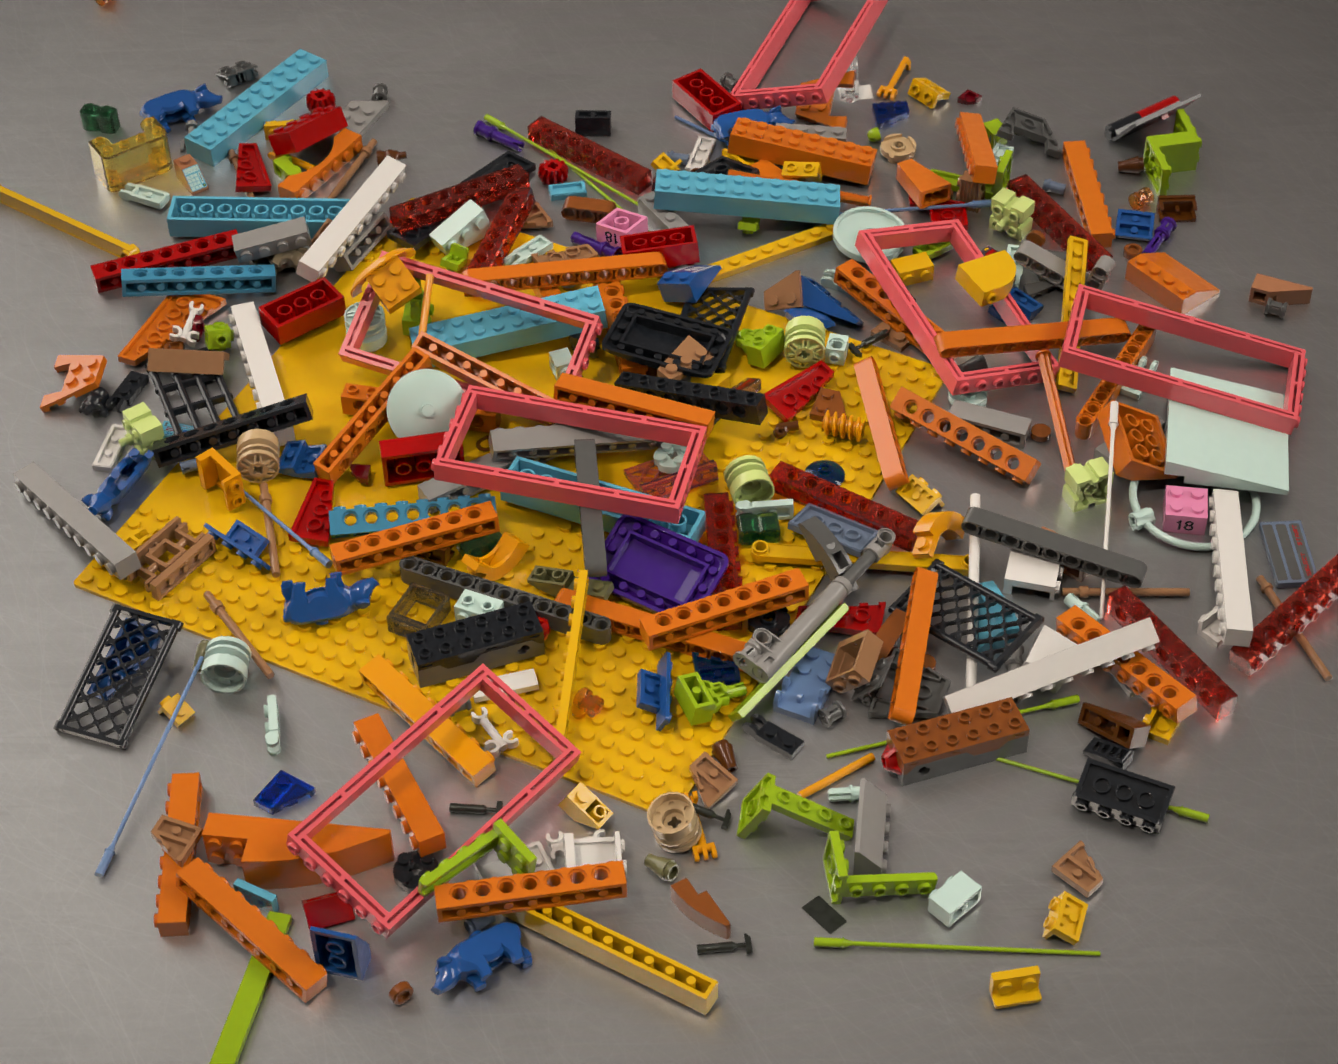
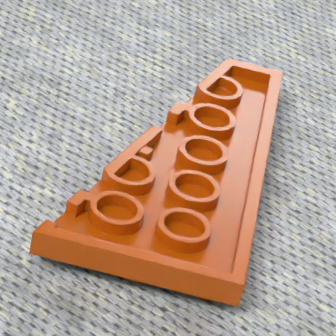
M211 294L167 295L119 353V362L137 366L148 358L149 348L162 349L166 343L171 341L169 339L170 333L177 334L172 332L173 325L181 327L183 331L190 314L189 303L191 301H194V308H199L201 304H204L201 315L203 320L227 305L226 299Z

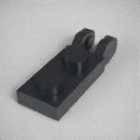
M130 371L112 396L107 399L105 408L112 410L116 406V411L122 414V411L126 410L147 385L149 382L148 375Z
M757 713L750 716L753 724L745 722L742 725L743 731L755 738L756 741L789 760H792L804 747V740L770 721H766L763 716Z

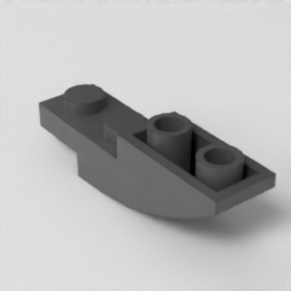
M816 516L798 524L815 561L821 560L831 582L837 576H843L853 564L843 546L830 529ZM855 582L852 585V592L859 589L857 583Z

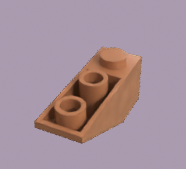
M1257 273L1251 286L1248 302L1266 306L1270 297L1277 302H1288V305L1309 304L1313 287Z

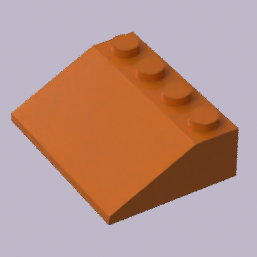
M1165 252L1142 253L1127 261L1125 279L1171 311L1186 314L1220 293L1218 288Z
M1111 400L1097 414L1109 453L1111 429L1108 425L1110 420V404L1115 400ZM1119 402V425L1115 430L1113 467L1116 476L1131 481L1176 479L1178 477L1176 475L1164 474L1166 438L1159 417Z

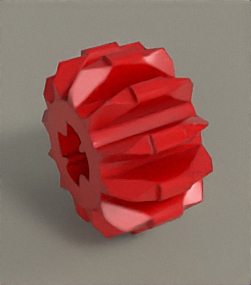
M324 88L316 89V91L312 90L310 94H307L306 106L311 113L317 107H322L323 109L329 105L336 106L334 93H331L330 90H325Z
M557 158L556 160H544L543 163L539 164L538 177L542 184L551 185L567 181L569 171L564 161H559Z

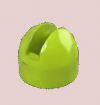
M878 127L868 131L869 141H881Z

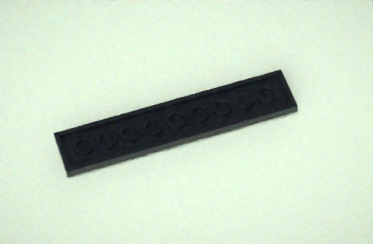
M508 150L388 230L387 238L406 248H414L417 251L432 241L429 234L471 199L478 206L482 207L535 171L536 164Z

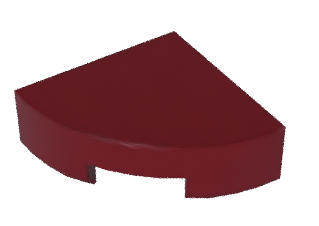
M967 89L958 97L957 102L965 105L977 104L982 101V95Z
M195 315L192 324V331L199 332V339L192 338L196 342L200 341L205 331L202 315Z
M351 464L352 476L358 479L360 483L368 484L371 465Z

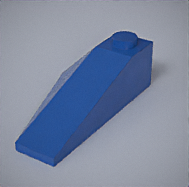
M801 275L804 306L862 326L864 322L846 307L842 308V303L832 297L828 290L814 279Z
M132 621L125 625L126 632H131L138 628L137 621ZM122 627L117 633L115 639L124 634V630ZM153 627L144 630L146 637H151L158 632ZM141 632L130 637L132 644H136L144 639ZM162 638L152 640L149 643L151 649L158 648ZM128 639L116 643L118 651L129 647ZM147 644L135 649L137 656H141L149 651ZM114 646L110 647L106 657L115 653ZM129 651L121 656L123 663L135 658L133 651ZM151 656L141 660V665H143ZM114 658L107 662L108 669L110 670L121 664L119 658ZM138 663L128 666L126 668L128 675L136 673L140 666ZM104 664L100 666L96 676L106 672ZM124 670L112 674L115 682L126 677ZM109 676L98 681L100 688H104L112 683ZM95 683L91 684L87 692L88 695L97 691ZM125 683L119 685L117 689L119 690ZM113 688L104 692V699L108 701L116 693V690ZM100 695L95 696V698L102 700Z

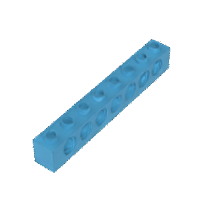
M274 264L121 269L122 297L276 292Z
M485 493L479 494L477 498L462 495L458 496V499L449 500V497H441L433 502H429V499L416 500V503L408 504V501L395 502L396 505L388 506L387 503H376L375 507H367L364 504L355 505L354 509H346L345 506L334 507L332 511H329L330 535L332 539L364 536L429 518L428 513L431 509H437L440 514L449 512L452 507L462 509L490 500L496 511L495 496ZM410 511H417L419 513V517L415 520H410L407 516ZM389 513H397L398 519L394 522L388 521L387 516ZM368 515H376L378 517L377 521L373 524L367 523L366 518ZM349 516H354L357 519L356 523L352 526L345 523Z

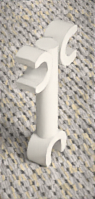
M194 301L189 303L190 314L183 331L181 327L173 325L172 332L177 334L170 333L169 339L176 342L180 340L181 342H186L191 347L196 346V340L192 338L199 339V332L191 331L195 315L203 313L204 304H201L199 308H194Z
M481 707V716L471 712L473 723L481 724L493 739L486 741L484 745L485 750L494 748L490 751L494 758L498 757L501 751H505L507 748L513 749L519 745L518 738L509 740L513 738L512 730L506 731L503 734V738L488 720V711L485 707Z
M599 829L594 832L593 836L584 838L606 837L605 829ZM558 831L557 839H551L550 834H546V843L551 847L550 856L553 864H556L557 856L564 857L563 833L561 831Z

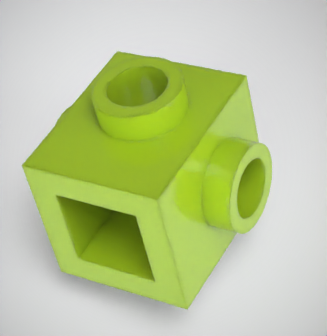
M215 322L213 325H204L205 344L208 350L224 351L226 348H231V341H234V331L230 329L228 324Z

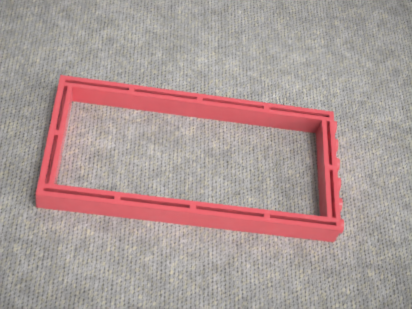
M790 0L730 93L741 102V111L774 108L779 105L781 107L828 103L889 0L866 1L816 84L756 89L810 2L818 1Z
M959 219L859 230L855 242L857 250L952 396L1043 382L1039 361L1035 358V354L1041 350L1025 351L1032 361L1031 363L961 372L953 358H941L934 342V337L937 335L935 330L882 251L883 249L950 242L964 263L984 257ZM1010 293L1004 299L993 303V306L1007 326L1031 324ZM1051 353L1050 361L1056 379L1060 367H1058V362Z
M382 251L380 257L384 256L389 252ZM399 257L414 278L425 281L426 274H433L434 284L582 328V333L566 373L581 377L583 370H587L590 352H594L596 337L601 334L603 329L600 316L406 257ZM368 283L338 354L344 362L390 375L400 362L360 350L380 302L377 294ZM456 380L466 393L468 386L471 384ZM526 418V419H529V420H533V421H536V422H539V423L548 425V424H546V423H544V422H542V421H540V420Z
M1079 284L1074 297L1058 367L1291 435L1293 429L1298 428L1301 419L1299 415L1302 405L1300 404L1304 395L1302 391L1305 381L1303 380L1306 375L1305 367L1308 359L1305 358L1306 350ZM1085 309L1288 368L1283 409L1077 349Z
M469 385L466 393L463 392L461 404L456 407L455 418L450 420L449 431H446L444 434L443 444L438 447L437 458L433 459L431 470L434 471V480L678 524L706 443L707 427ZM477 409L687 446L669 499L455 460Z
M484 664L480 665L287 836L286 844L289 851L293 855H298L302 858L305 866L310 871H315L320 875L321 881L327 887H332L344 903L348 902L361 919L365 918L371 924L375 933L378 935L382 934L386 939L435 895V891L423 897L418 893L417 886L396 907L388 912L311 838L479 690L556 759L461 847L469 846L480 834L488 833L493 829V823L500 818L509 826L579 760L581 751ZM457 849V850L449 857V859L452 858L454 855H456V853H457V851H458L459 849Z

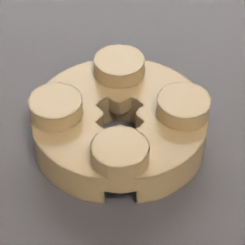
M899 133L890 134L884 137V141L881 142L880 152L888 159L889 163L914 159L916 142L910 136L906 138L902 137V134Z

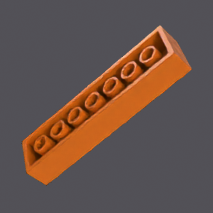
M738 117L730 133L727 153L756 160H768L773 164L782 166L784 161L820 162L822 175L868 185L878 149H874L871 146L857 145L853 142L839 141L836 138H826L818 134H809L797 129H787L780 125L774 126L766 122H757L749 118Z

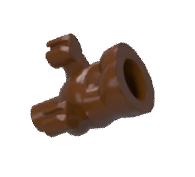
M392 149L376 151L378 166L387 155L396 160L407 158L406 151L398 152Z

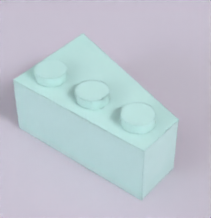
M470 199L432 231L429 236L434 245L445 255H448L452 243L468 247L495 233L485 211Z

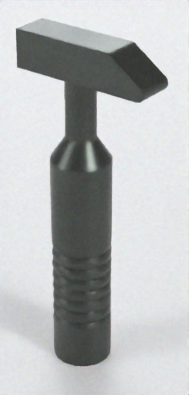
M885 329L863 340L858 346H855L852 342L849 343L848 349L855 356L862 357V353L858 349L866 348L888 337L890 333Z
M497 801L496 808L476 804L450 803L449 810L450 812L484 814L486 812H496L495 814H497L503 808V801Z
M693 803L698 815L722 821L721 829L727 830L731 818L729 809H727L725 816L722 817L713 810Z
M744 933L745 943L730 941L697 944V954L734 951L736 948L746 947L747 954H752L751 937Z

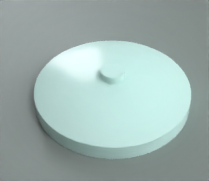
M871 206L855 207L843 212L836 219L832 234L833 241L843 254L851 259L866 263L855 246L859 230L902 226L904 223L896 215L885 209ZM905 247L883 249L882 251L890 261L899 256Z
M418 369L404 375L395 383L387 400L386 412L391 429L398 438L449 431L450 420L455 418L456 407L461 404L463 389L450 375L435 369Z

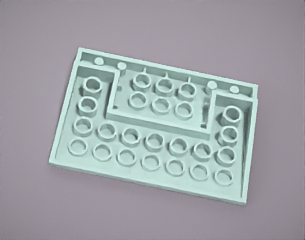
M1170 368L1169 376L1283 409L1284 394L1177 368ZM1168 399L1164 474L1184 476V483L1288 495V434Z

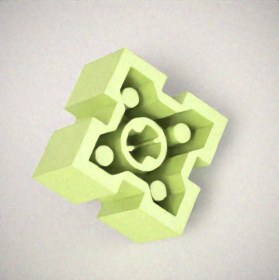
M1003 187L991 199L990 210L993 213L990 215L989 228L1000 233L1007 231L1008 236L1021 241L1032 230L1033 218L1030 216L1034 213L1035 201L1023 195L1020 198L1016 197V192Z
M142 402L122 411L124 418L122 425L127 434L124 438L119 439L118 442L121 447L128 444L130 446L133 445L144 456L148 450L152 452L154 441L163 439L164 431L161 422L155 415H152L148 406Z
M1103 457L1088 460L1084 466L1081 463H1074L1066 467L1064 477L1066 483L1063 485L1062 497L1073 513L1087 509L1088 505L1092 503L1095 506L1106 503L1109 465Z

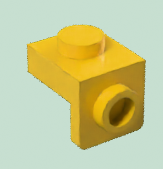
M662 152L650 165L656 171L657 169L680 171L679 166L682 160L679 159L674 162Z
M179 693L173 697L170 695L165 697L159 703L161 707L157 713L159 715L164 713L170 720L181 698ZM185 700L173 723L177 728L195 713Z

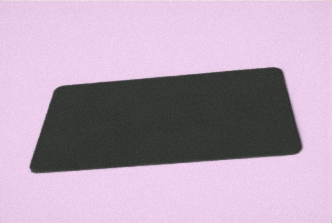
M820 896L815 897L802 907L805 912L830 934L847 922Z

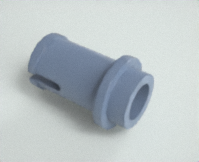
M673 150L667 152V156L674 162L680 159L682 160V165H687L689 154L674 153Z
M1049 178V180L1045 179L1042 190H1045L1046 193L1049 191L1064 196L1067 184L1054 182Z
M196 458L179 462L183 475L198 470Z
M494 915L471 918L464 922V926L467 932L472 934L495 922L496 919Z

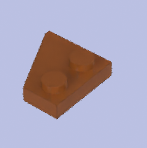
M821 387L810 411V419L823 422L827 410L830 411V416H833L836 411L838 418L845 413V418L847 419L840 391Z

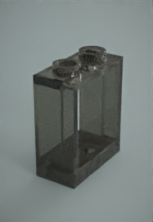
M412 582L387 616L388 631L406 638V634L441 625L451 611L450 597L442 592H437ZM415 602L436 609L426 624L405 617Z

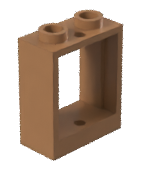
M869 629L840 641L825 683L840 695L870 683L883 641Z

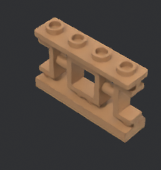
M176 516L142 546L137 548L136 553L141 566L146 563L150 566L147 569L141 567L123 579L130 582L137 576L145 579L146 591L148 593L151 591L152 597L159 601L217 551L214 536L209 533L205 535L202 532L196 538H193L187 534L189 532L187 523H181V518ZM175 538L179 540L176 544L172 542ZM186 545L191 547L189 550L184 549ZM166 551L175 555L167 563L158 559ZM157 570L162 572L158 576L154 574Z

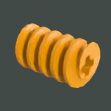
M827 410L822 422V432L825 431L827 436L832 432L833 437H837L840 433L841 439H845L848 434L849 440H853L856 437V441L861 442L866 420L861 423V416H858L856 421H853V415H850L847 420L845 413L838 418L836 411L833 416H830V411Z

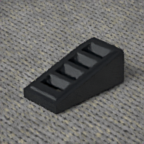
M1094 737L1083 750V754L1093 760L1125 770L1133 761L1134 751ZM1095 745L1099 747L1096 751L1092 750Z

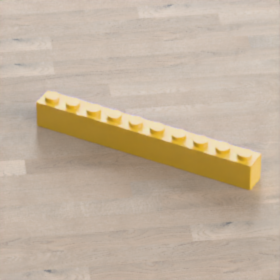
M564 906L502 914L704 1015L708 1014L718 999V981Z

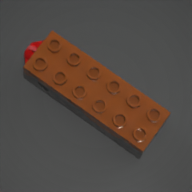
M1009 697L887 730L886 748L881 755V761L884 769L888 772L896 773L901 785L906 786L993 762L997 758H1008L1026 753L1030 729L1013 698Z

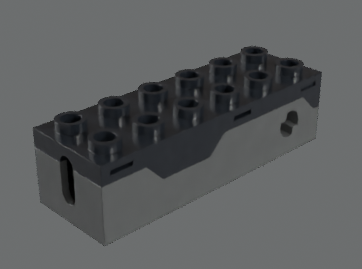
M531 601L406 634L408 657L420 688L470 675L482 664L492 669L545 654L544 642L550 634V626L546 618L536 615Z

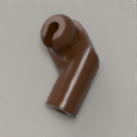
M798 421L778 423L773 431L774 436L777 439H782L789 431L799 430Z

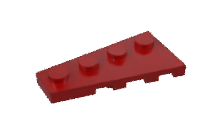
M822 360L764 393L767 406L784 422L791 421L819 393L820 388H823L834 377V371Z
M314 477L291 530L308 544L329 547V511H332L334 480ZM288 534L289 541L299 542L292 535Z
M879 602L878 605L859 603V606H848L849 610L828 631L856 635L869 629L876 635L883 625L886 602ZM809 605L798 606L796 619Z

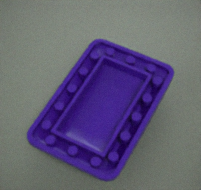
M623 514L605 540L607 576L589 577V579L612 582L614 589L611 594L652 613H658L711 596L729 566V559L722 552L644 518Z

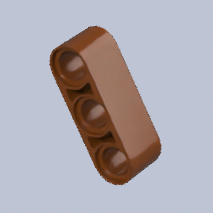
M569 196L565 199L561 215L567 220L597 223L616 209L617 206L610 200Z

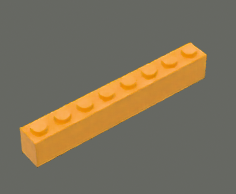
M378 654L359 669L362 681L410 726L436 705L432 698H426L418 685H412L409 682L405 673L402 671L398 672L388 658L384 659ZM449 717L430 733L425 740L475 787H478L496 771L495 758L488 750L484 752L480 748L479 742L474 737L469 738L464 728L458 723L455 725L451 721V717Z

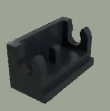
M576 110L575 136H611V111Z

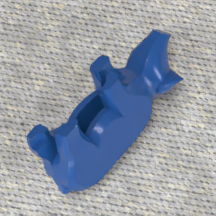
M204 83L192 91L178 90L147 101L141 108L140 116L143 117L144 122L149 127H154L162 134H166L171 131L167 123H174L181 119L185 123L189 120H195L194 115L198 114L199 109H209L221 104L222 95L213 94Z
M781 105L767 112L760 109H748L720 115L714 120L711 130L714 131L716 139L728 146L730 133L738 117L749 118L757 122L762 121L776 126V123L795 124V119L786 117L782 113Z
M133 448L107 476L97 489L96 494H88L82 498V502L89 507L88 510L94 515H100L101 518L110 521L113 515L111 506L117 505L144 475L150 466L154 452L148 450L143 456L139 450Z
M342 572L330 573V578H326L325 587H317L305 592L306 582L293 583L292 580L282 581L281 592L285 598L283 621L296 625L310 623L324 625L328 623V620L342 618L358 609H365L370 605L372 592L379 585V582L371 577L347 586L344 585L341 579Z
M502 922L482 932L477 930L469 938L458 943L446 956L436 960V982L431 991L436 995H441L454 988L459 980H463L469 983L475 992H478L486 987L485 980L493 975L492 970L499 967L503 962L521 964L523 968L531 966L532 954L521 945V930L516 923Z

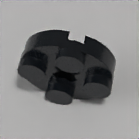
M786 607L747 619L750 632L754 633L758 628H765L778 638L790 627V615ZM773 618L772 621H766V620H765V619Z
M418 851L399 854L393 867L395 884L402 887L403 891L411 893L418 886L419 878L425 872H431L438 867L439 863L434 858V854L432 853L424 857H420ZM416 869L421 870L418 875H414L412 871Z

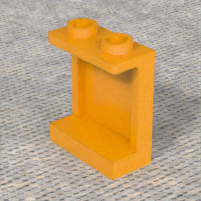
M213 447L196 456L201 486L205 490L214 485L221 488L224 492L226 508L229 511L246 502L241 473Z

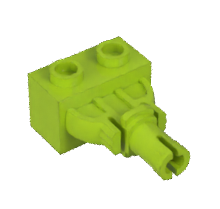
M414 278L421 287V279ZM422 287V293L405 304L402 317L403 335H410L409 328L419 326L424 294ZM431 302L428 316V324L431 323L430 316L434 315V304H431Z
M767 324L763 329L751 330L743 328L738 331L736 336V346L742 348L744 353L747 354L748 364L764 369L784 351V329Z
M698 672L678 676L674 695L691 726L710 722L713 714L718 712L721 706L729 705L730 698L741 697L747 694V689L743 682L726 686L721 682L713 683L702 680Z

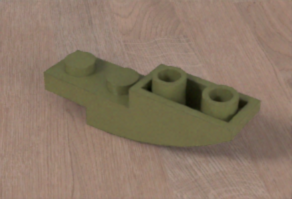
M536 565L527 582L537 589L556 597L562 588L574 590V579L578 577L574 576L572 570ZM589 579L587 595L608 600L614 589L613 583Z

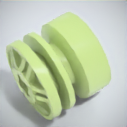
M798 316L787 323L785 327L784 356L790 364L799 368H809L823 360L825 356L826 328L819 319L812 316Z
M755 455L738 457L731 461L724 471V480L735 505L738 501L748 500L752 503V501L772 499L775 493L774 485L761 458Z

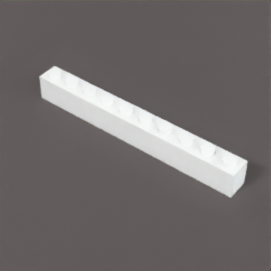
M387 155L298 262L296 274L310 282L325 277L329 267H334L337 258L343 256L346 247L351 246L355 236L361 234L364 225L370 223L372 215L379 212L381 204L387 202L390 193L396 191L399 182L403 183L407 175L405 173L407 165Z
M254 301L231 306L232 314H229L231 326L235 325L233 327L235 338L239 337V339H236L239 350H243L240 351L243 363H247L244 364L246 375H250L248 381L250 388H254L252 394L254 401H258L256 403L257 409L285 400ZM293 426L272 432L278 437L280 446L286 445L287 441H296Z
M1213 489L1212 497H1208V509H1210L1208 522L1211 523L1209 535L1213 536L1211 539V550H1214L1212 554V563L1215 564L1213 577L1217 578L1215 581V592H1218L1216 597V606H1219L1217 620L1221 621L1219 635H1222L1223 645L1249 647L1254 630L1238 491Z
M1149 617L942 698L949 714L1009 697L1016 698L1019 696L1020 700L1033 696L1031 691L1040 688V691L1043 692L1053 688L1052 683L1060 681L1061 684L1072 681L1075 674L1081 673V676L1093 673V667L1101 665L1103 669L1115 664L1113 660L1119 657L1122 660L1134 657V652L1142 649L1144 653L1155 649L1154 644L1160 642Z

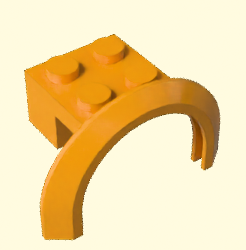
M395 249L377 259L356 278L350 293L351 297L354 298L362 292V285L367 281L391 315L422 293L421 287L399 258L406 257L410 259L416 254L415 249Z

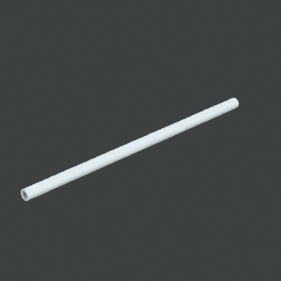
M971 494L970 507L981 508L980 494ZM969 534L968 578L979 583L980 538ZM979 597L973 599V604H979ZM978 609L974 610V616H978ZM971 610L968 611L967 618L971 617ZM978 621L975 622V628H978ZM972 622L967 623V630L972 629ZM973 634L967 635V642L974 640ZM968 655L966 658V688L977 684V660Z

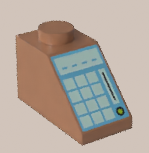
M190 154L173 160L176 177L192 196L209 189L198 163Z

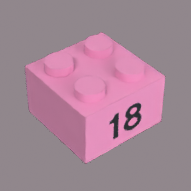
M621 208L614 209L596 223L597 241L609 242L614 247H621L620 236L648 232L647 216Z
M1166 485L1163 499V532L1204 536L1208 520V489Z

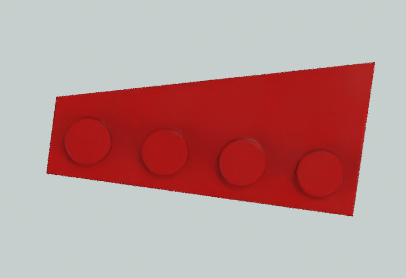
M239 143L235 192H271L272 185L257 143Z

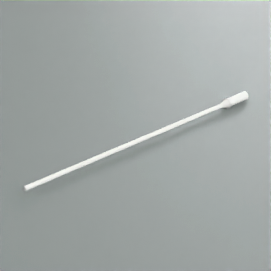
M1112 401L1110 404V420L1108 423L1111 429L1104 533V549L1108 550L1115 430L1119 425V402ZM1103 578L1101 582L1099 614L1101 619H1104L1106 579Z

